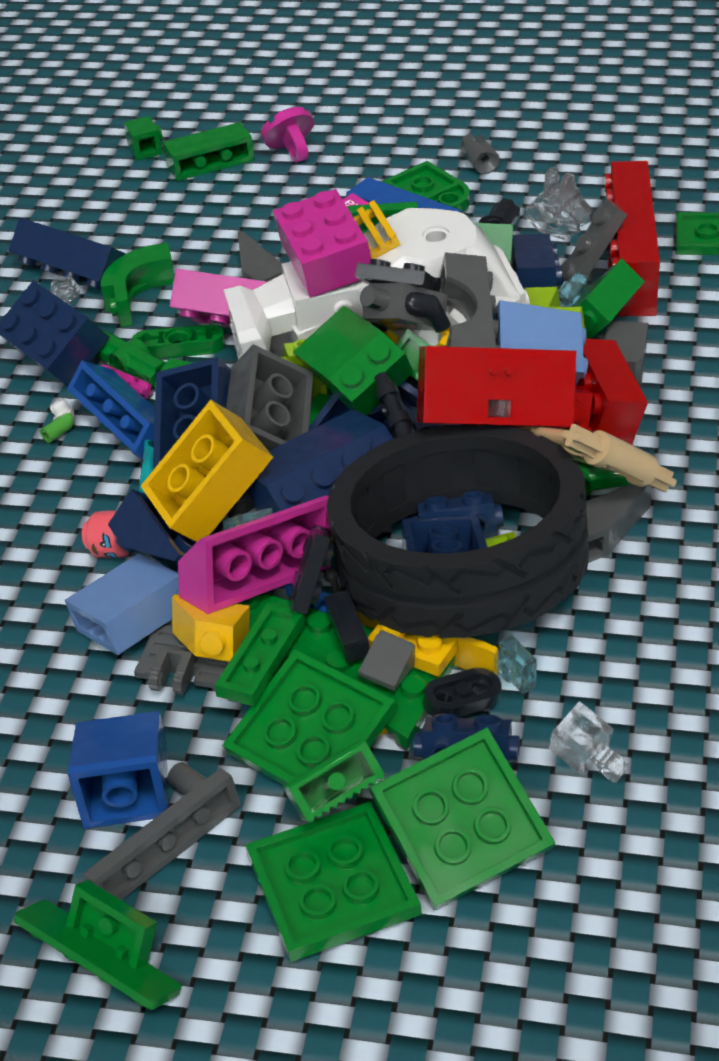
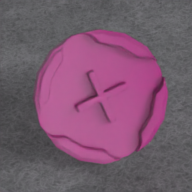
M292 107L278 112L273 116L275 120L271 123L267 121L261 130V137L265 145L275 149L286 147L295 163L307 160L308 148L304 137L314 126V118L308 109L305 111L304 107Z

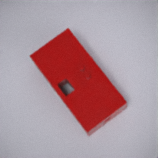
M419 347L417 422L571 427L574 424L576 351Z

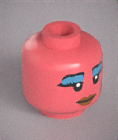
M117 510L95 512L83 524V544L97 558H123L131 553L116 543L117 538L108 526Z

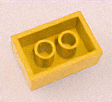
M210 399L142 483L141 488L170 529L198 542L201 538L209 536L216 529L226 514L240 500L241 496L274 457L241 417Z

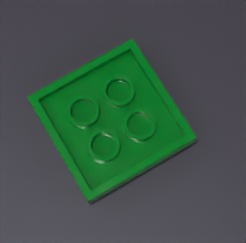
M294 649L266 686L255 706L250 707L222 747L230 756L285 785L361 739H364L370 748L397 711L398 706L393 698Z
M488 727L370 786L371 796L434 911L549 851L555 846L554 839Z
M371 801L245 844L248 859L290 963L422 915L421 903Z

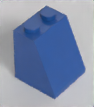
M160 711L76 723L68 762V778L84 829L151 820L169 808L166 736Z

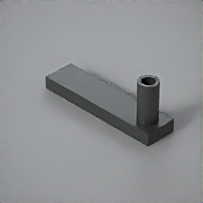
M183 762L175 764L168 773V783L185 796L82 874L84 880L91 881L120 900L124 899L241 807L232 775L220 768L206 778Z

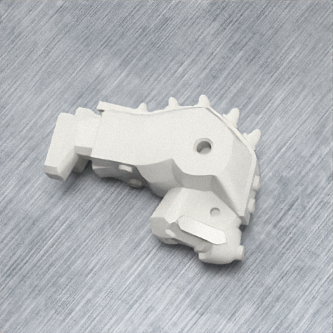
M407 208L386 218L401 245L376 259L391 262V267L403 268L404 263L419 264L425 266V271L430 275L438 278L445 252L486 256L488 271L493 272V284L490 295H495L496 306L499 300L530 305L528 294L523 289L516 272L513 271L504 252L498 246L493 245L483 230L467 215L458 211L443 209ZM380 223L375 225L384 243L390 240ZM369 230L365 232L364 236L371 248H376L378 245ZM290 261L282 263V275L254 290L242 286L224 289L231 320L230 328L235 340L238 359L253 344L279 357H283V343H294L300 339H307L342 306L347 307L363 318L360 294L363 288L369 284L360 280L310 298ZM446 306V315L451 325L467 321L459 311L451 306ZM388 329L397 334L399 340L406 332V330ZM411 330L431 346H436L442 338V335L436 333L435 330Z

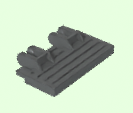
M172 620L151 633L135 668L134 675L137 678L149 679L150 689L160 691L168 674L175 673L172 681L173 691L175 694L184 695L193 676H195V686L215 688V683L229 662L194 656L172 633ZM281 662V664H280L279 667L277 668L276 672L274 673L273 677H274L275 674L278 672V670L281 668V666L284 664L283 662Z

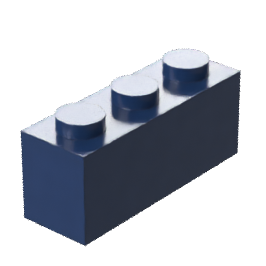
M550 234L513 235V271L516 272L523 289L562 285V267L560 266L559 255H557V244H551Z

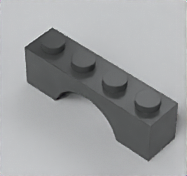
M445 252L438 277L441 278L439 292L448 295L447 305L459 311L467 320L463 323L451 325L446 346L501 348L500 345H496L498 320H493L496 298L495 295H490L493 284V272L488 271L486 256Z

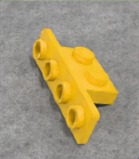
M357 611L362 625L374 628L368 637L370 647L380 630L412 642L415 645V665L413 667L439 677L455 656V666L465 670L484 668L496 675L498 674V648L494 645L472 637L439 638V635L424 637L400 633L379 625L380 622L375 619L371 621Z

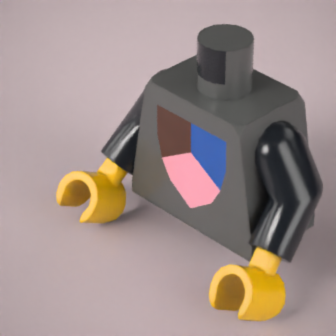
M401 282L370 283L363 288L360 294L363 318L381 330L395 344L398 343L399 337L388 329L435 330L436 333L442 335L436 346H446L450 331L449 327L451 326L446 315L448 295Z

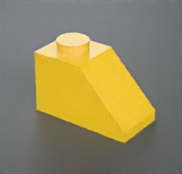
M174 594L172 597V633L194 656L230 662L250 631V606L233 604L206 614L180 598L178 594Z

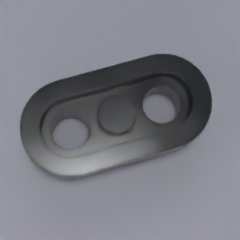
M472 668L440 677L426 685L422 700L423 708L432 717L437 714L448 713L457 716V718L489 709L498 702L502 683L495 673L484 668Z

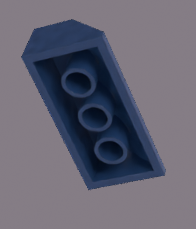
M21 217L8 250L19 255V262L33 267L36 266L37 262L42 263L40 269L56 275L59 270L64 271L63 277L76 282H80L82 277L86 278V285L100 290L101 279L106 269L115 260L126 254L110 246Z
M352 409L270 450L269 452L274 458L246 492L262 517L325 495L329 496L334 482L347 466L361 455L365 456L367 451L394 438L385 424Z

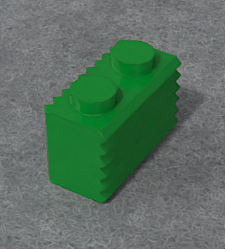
M361 739L283 785V788L301 820L314 822V818H321L322 813H329L330 808H337L338 804L345 803V799H352L353 795L360 794L361 790H366L368 786L375 785L376 781L383 780L385 773L366 741Z

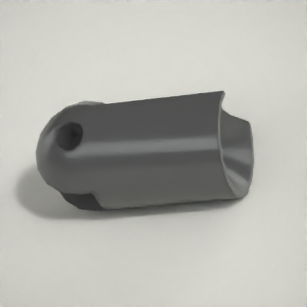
M471 133L464 136L461 141V150L464 156L479 173L489 174L493 172L500 160L497 152L481 134L476 137L475 141Z

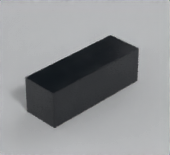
M348 590L325 596L324 601L327 614L347 663L365 658L370 645Z

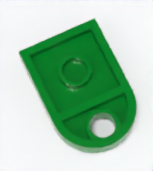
M425 161L382 181L462 210V212L470 205L469 187L429 161Z

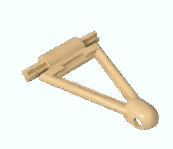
M572 424L570 430L525 425H500L530 431L538 437L542 435L561 445L574 457V461L618 473L626 477L627 481L635 486L645 487L650 485L662 492H667L669 486L674 487L677 480L672 478L674 472L658 465L655 456L605 431L598 430L592 433L576 424Z

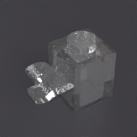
M580 701L551 733L549 749L582 776L594 763L598 770L615 784L626 772L625 767L628 765V762L622 756L608 747L614 728Z

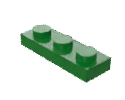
M267 603L215 683L216 696L254 707L305 625L304 614L292 611L290 608Z

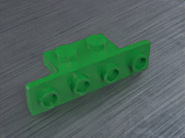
M85 880L75 885L69 913L48 900H41L15 912L14 923L27 930L33 937L41 939L61 952L67 959L75 961L97 975L101 981L111 984L128 995L137 1004L154 1010L180 995L182 984L148 963L157 922L91 881Z

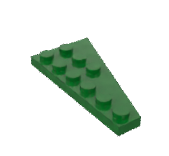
M262 593L236 604L250 606L251 629L267 603L290 608L289 600ZM309 607L307 615L304 614L305 625L282 662L284 663L293 650L296 649L393 698L398 709L384 729L396 736V743L407 750L414 739L415 733L418 732L428 714L422 704L426 685L434 679L450 675L455 666V656L439 677L413 667L396 690L393 691L358 676V671L365 658L347 663L328 614ZM363 625L367 637H369L374 628Z

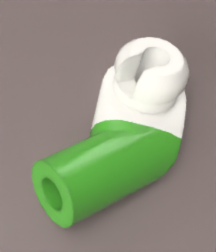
M60 399L51 405L50 410L55 415L53 421L40 429V434L47 443L53 442L68 432L74 425V410L68 406V402L65 399Z

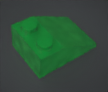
M342 306L293 351V354L350 410L354 409L364 415H368L379 404L376 395L378 387L374 380L377 374L387 372L390 380H394L398 387L414 373L403 350L381 330L345 306Z

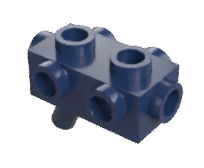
M469 491L464 493L462 497L447 499L445 496L427 498L424 502L417 503L419 516L412 517L478 516V519L484 521L480 522L485 539L498 536L497 527H504L501 504L494 505L492 493L484 494L483 491Z
M442 713L433 717H426L421 733H415L414 757L424 760L488 727L511 766L512 762H519L520 737L519 735H512V719H500L496 715L457 718L453 714Z

